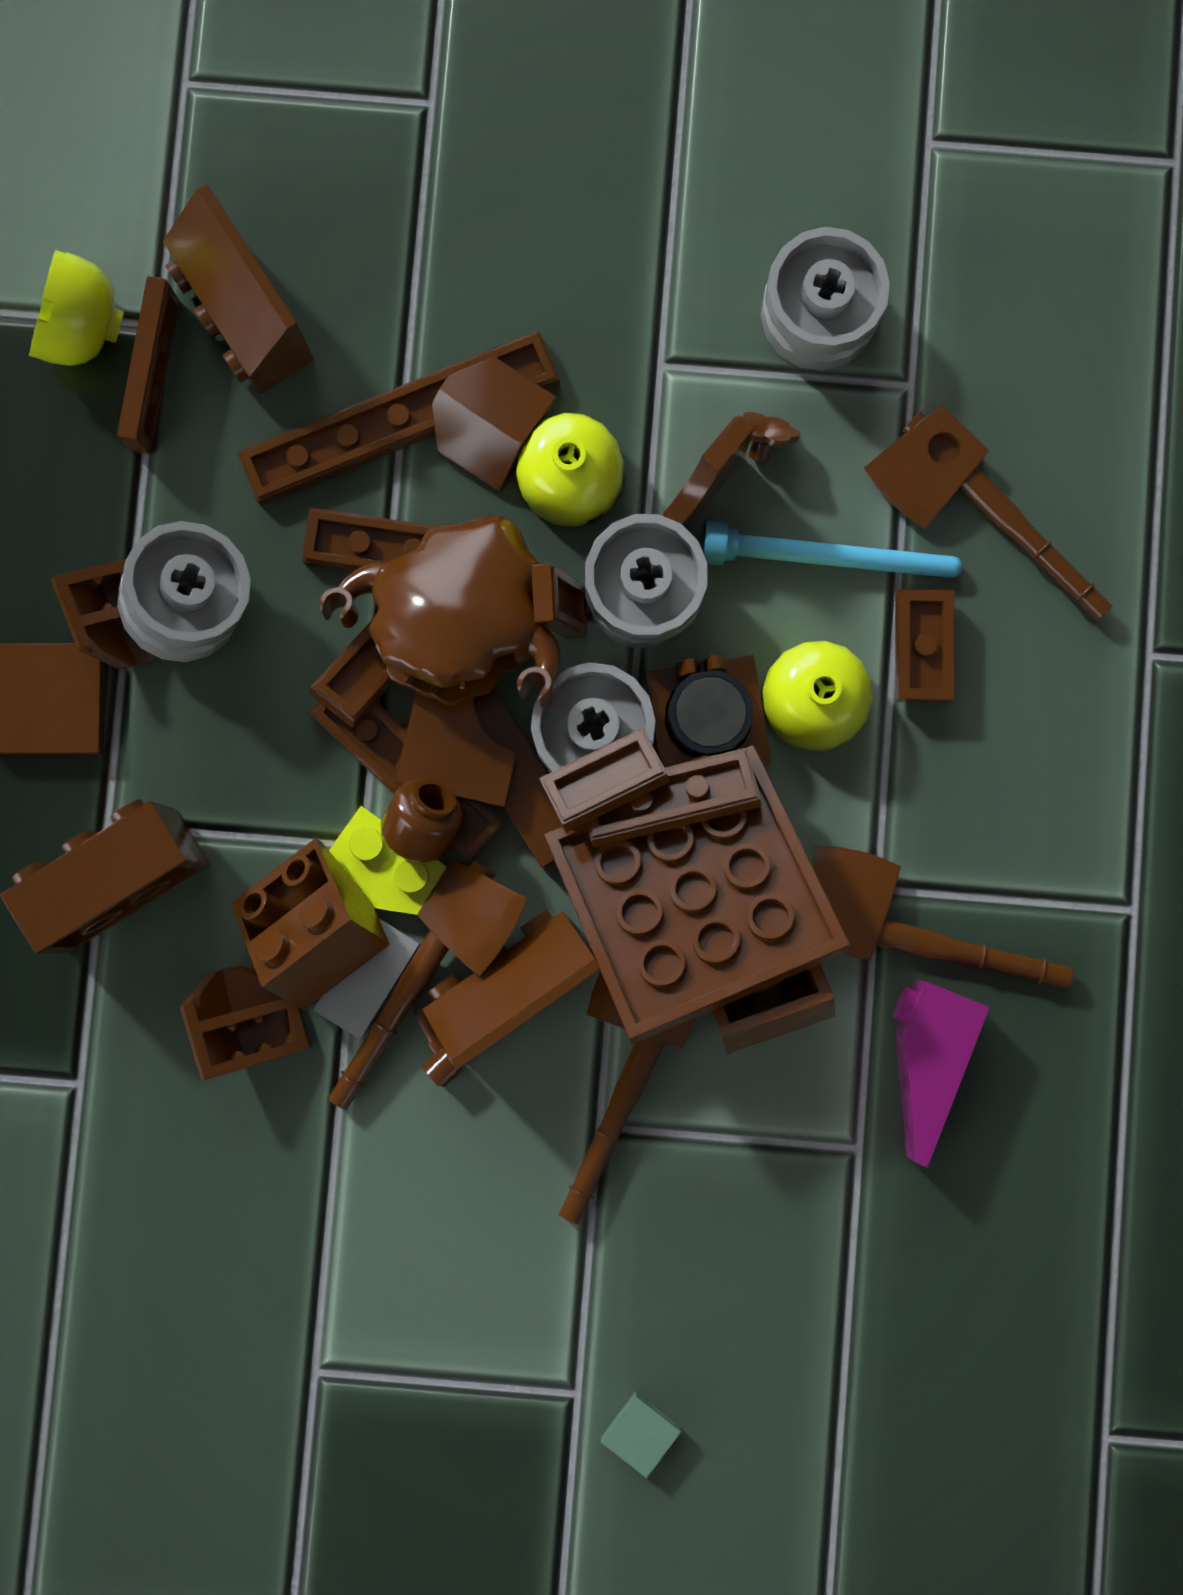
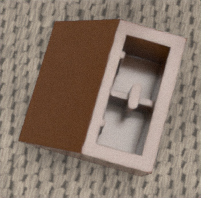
M314 838L231 903L262 988L303 1010L390 945L370 900L327 847L317 838Z

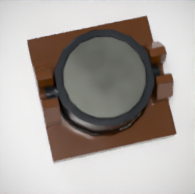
M717 654L711 655L706 660L699 662L691 658L676 663L675 667L645 672L647 693L650 697L656 719L654 736L657 755L664 768L731 752L732 750L747 748L754 745L763 766L772 763L754 655L726 659V656Z

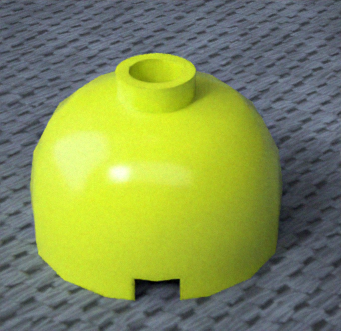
M55 249L42 296V304L36 321L29 356L53 364L72 366L85 364L95 358L103 347L105 340L116 343L124 311L113 308L114 288L108 276L94 263L80 256Z
M562 413L545 418L531 432L518 455L516 480L522 497L536 516L554 525L577 527L587 524L588 520L595 519L602 513L605 514L613 507L622 490L624 461L618 442L602 423L584 414Z
M828 641L804 642L783 652L768 670L762 689L763 713L772 732L789 746L809 751H829L850 741L866 723L873 702L871 678L862 661L846 647ZM814 685L819 690L818 695L814 691ZM830 692V694L826 697L827 699H824L823 697L825 693Z

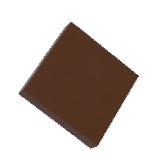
M75 643L0 644V755H104L105 662L78 651Z

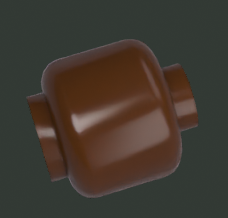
M416 779L407 781L397 788L383 815L380 824L381 835L393 852L408 861L420 863L435 861L446 853L457 834L463 820L462 807L451 789L437 780Z

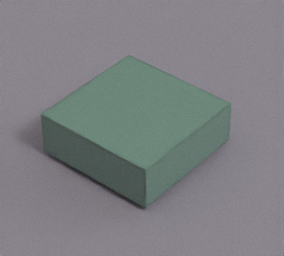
M635 1391L602 1435L601 1443L647 1478L681 1433V1429L678 1424Z

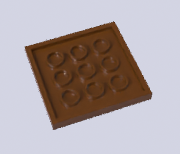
M754 745L747 747L762 807L595 848L590 840L587 823L567 833L562 826L544 834L632 1045L850 951V943Z

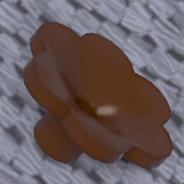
M745 412L742 418L755 427L748 456L755 461H769L772 446L783 448L787 447L789 443L799 441L800 432L791 428L789 422L784 419L766 417L756 412Z

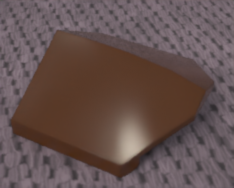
M491 357L450 374L438 390L432 403L437 450L496 490L501 491L517 465L521 448L531 432L545 419L557 397L496 357Z
M126 559L54 576L51 582L78 651L120 670L153 660L155 655L140 648L126 632L117 608L119 585Z
M236 965L205 974L180 1006L201 1081L245 1070L310 1049L298 1007L262 988L256 970Z

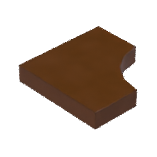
M740 415L737 418L734 416L702 455L691 477L665 510L663 516L681 523L687 529L745 459L755 427Z
M416 693L395 784L401 786L407 781L416 779L437 780L451 789L458 799L505 809L517 752L497 744L482 729L475 712V697L465 699L454 706L440 703L436 699L425 698Z

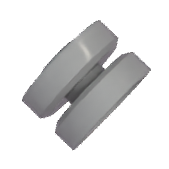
M821 227L802 232L785 244L771 265L763 294L760 315L765 337L778 355L799 368L825 371L845 366L863 353L874 335L888 304L890 280L883 258L869 241L847 229Z
M634 514L612 523L594 540L585 562V600L594 623L610 639L631 648H657L678 639L694 623L707 589V560L698 540L681 523L659 514ZM642 577L651 579L654 582L653 589L644 590L642 582L636 580Z
M178 521L160 525L138 539L128 555L119 585L117 608L124 629L140 648L163 660L189 662L209 657L228 642L249 602L251 577L244 556L227 536L207 525ZM177 590L185 591L189 596L177 592Z
M589 662L566 668L556 676L552 684L555 695L553 703L548 708H541L539 697L534 703L531 732L539 761L549 773L641 728L644 729L653 745L656 719L650 697L633 676L613 665ZM589 722H598L603 727L602 738L593 741L591 734L584 737L582 733L584 726Z

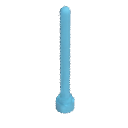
M705 520L701 549L707 564L723 566L724 561H735L736 556L945 578H955L963 570L961 560L955 556L738 534V528H728V522Z

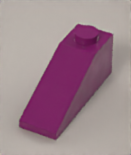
M915 980L912 989L908 987L903 989L895 1006L893 1018L900 1020L895 1033L906 1156L915 1163L928 1168L990 1007L927 981Z

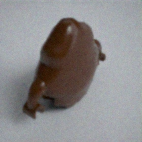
M485 515L463 523L440 524L427 530L416 550L386 563L376 562L364 565L348 575L338 587L325 591L320 598V609L325 620L331 618L335 609L344 607L340 614V620L344 628H352L357 623L359 617L354 603L355 599L364 594H372L378 612L370 624L369 632L376 643V648L383 663L387 665L389 677L394 683L403 688L412 689L422 697L436 699L442 704L454 706L465 699L490 693L496 685L500 674L519 668L532 657L537 667L527 668L519 675L517 680L520 698L524 700L530 688L543 686L544 688L539 695L540 707L548 708L553 703L555 695L552 684L560 667V650L552 632L545 626L534 622L531 565H538L540 563L529 552L521 530L504 516Z

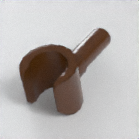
M425 1007L414 1011V1014L428 1042V1046L435 1053L422 1067L437 1086L445 1087L460 1074L462 1067L456 1070L422 1010Z

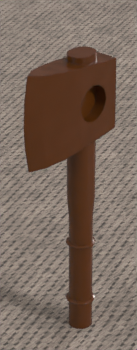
M943 405L927 417L922 412L918 413L901 431L904 435L864 467V470L875 486L889 502L924 529L954 493L960 489L998 528L1014 539L1032 557L1031 561L1035 560L1074 599V603L1077 602L1096 621L1113 606L1093 587L1094 583L1090 584L1051 545L1052 541L1048 542L1029 523L1018 507L976 467L989 450Z
M815 845L812 867L850 943V951L842 955L870 961L875 946H880L929 959L953 961L977 967L978 971L982 968L1035 981L1037 985L1043 983L1064 989H1069L1074 973L1072 967L1047 962L1045 958L1042 960L989 948L986 947V944L981 946L957 940L939 932L886 920L901 866L859 850Z
M451 859L417 914L430 930L400 977L379 1017L373 1019L374 1025L345 1071H341L342 1076L328 1097L330 1102L341 1109H348L360 1088L365 1086L364 1081L392 1036L397 1034L396 1030L427 986L448 950L480 976L507 942L528 898L493 880L496 873L482 863L473 860L468 867Z
M600 971L591 994L586 1015L624 1028ZM696 1018L634 1044L615 1084L606 1113L599 1128L595 1129L596 1134L572 1185L568 1186L570 1190L559 1212V1216L572 1223L579 1224L590 1199L594 1198L592 1194L616 1142H620L618 1138L628 1116L640 1099L665 1043L683 1048Z

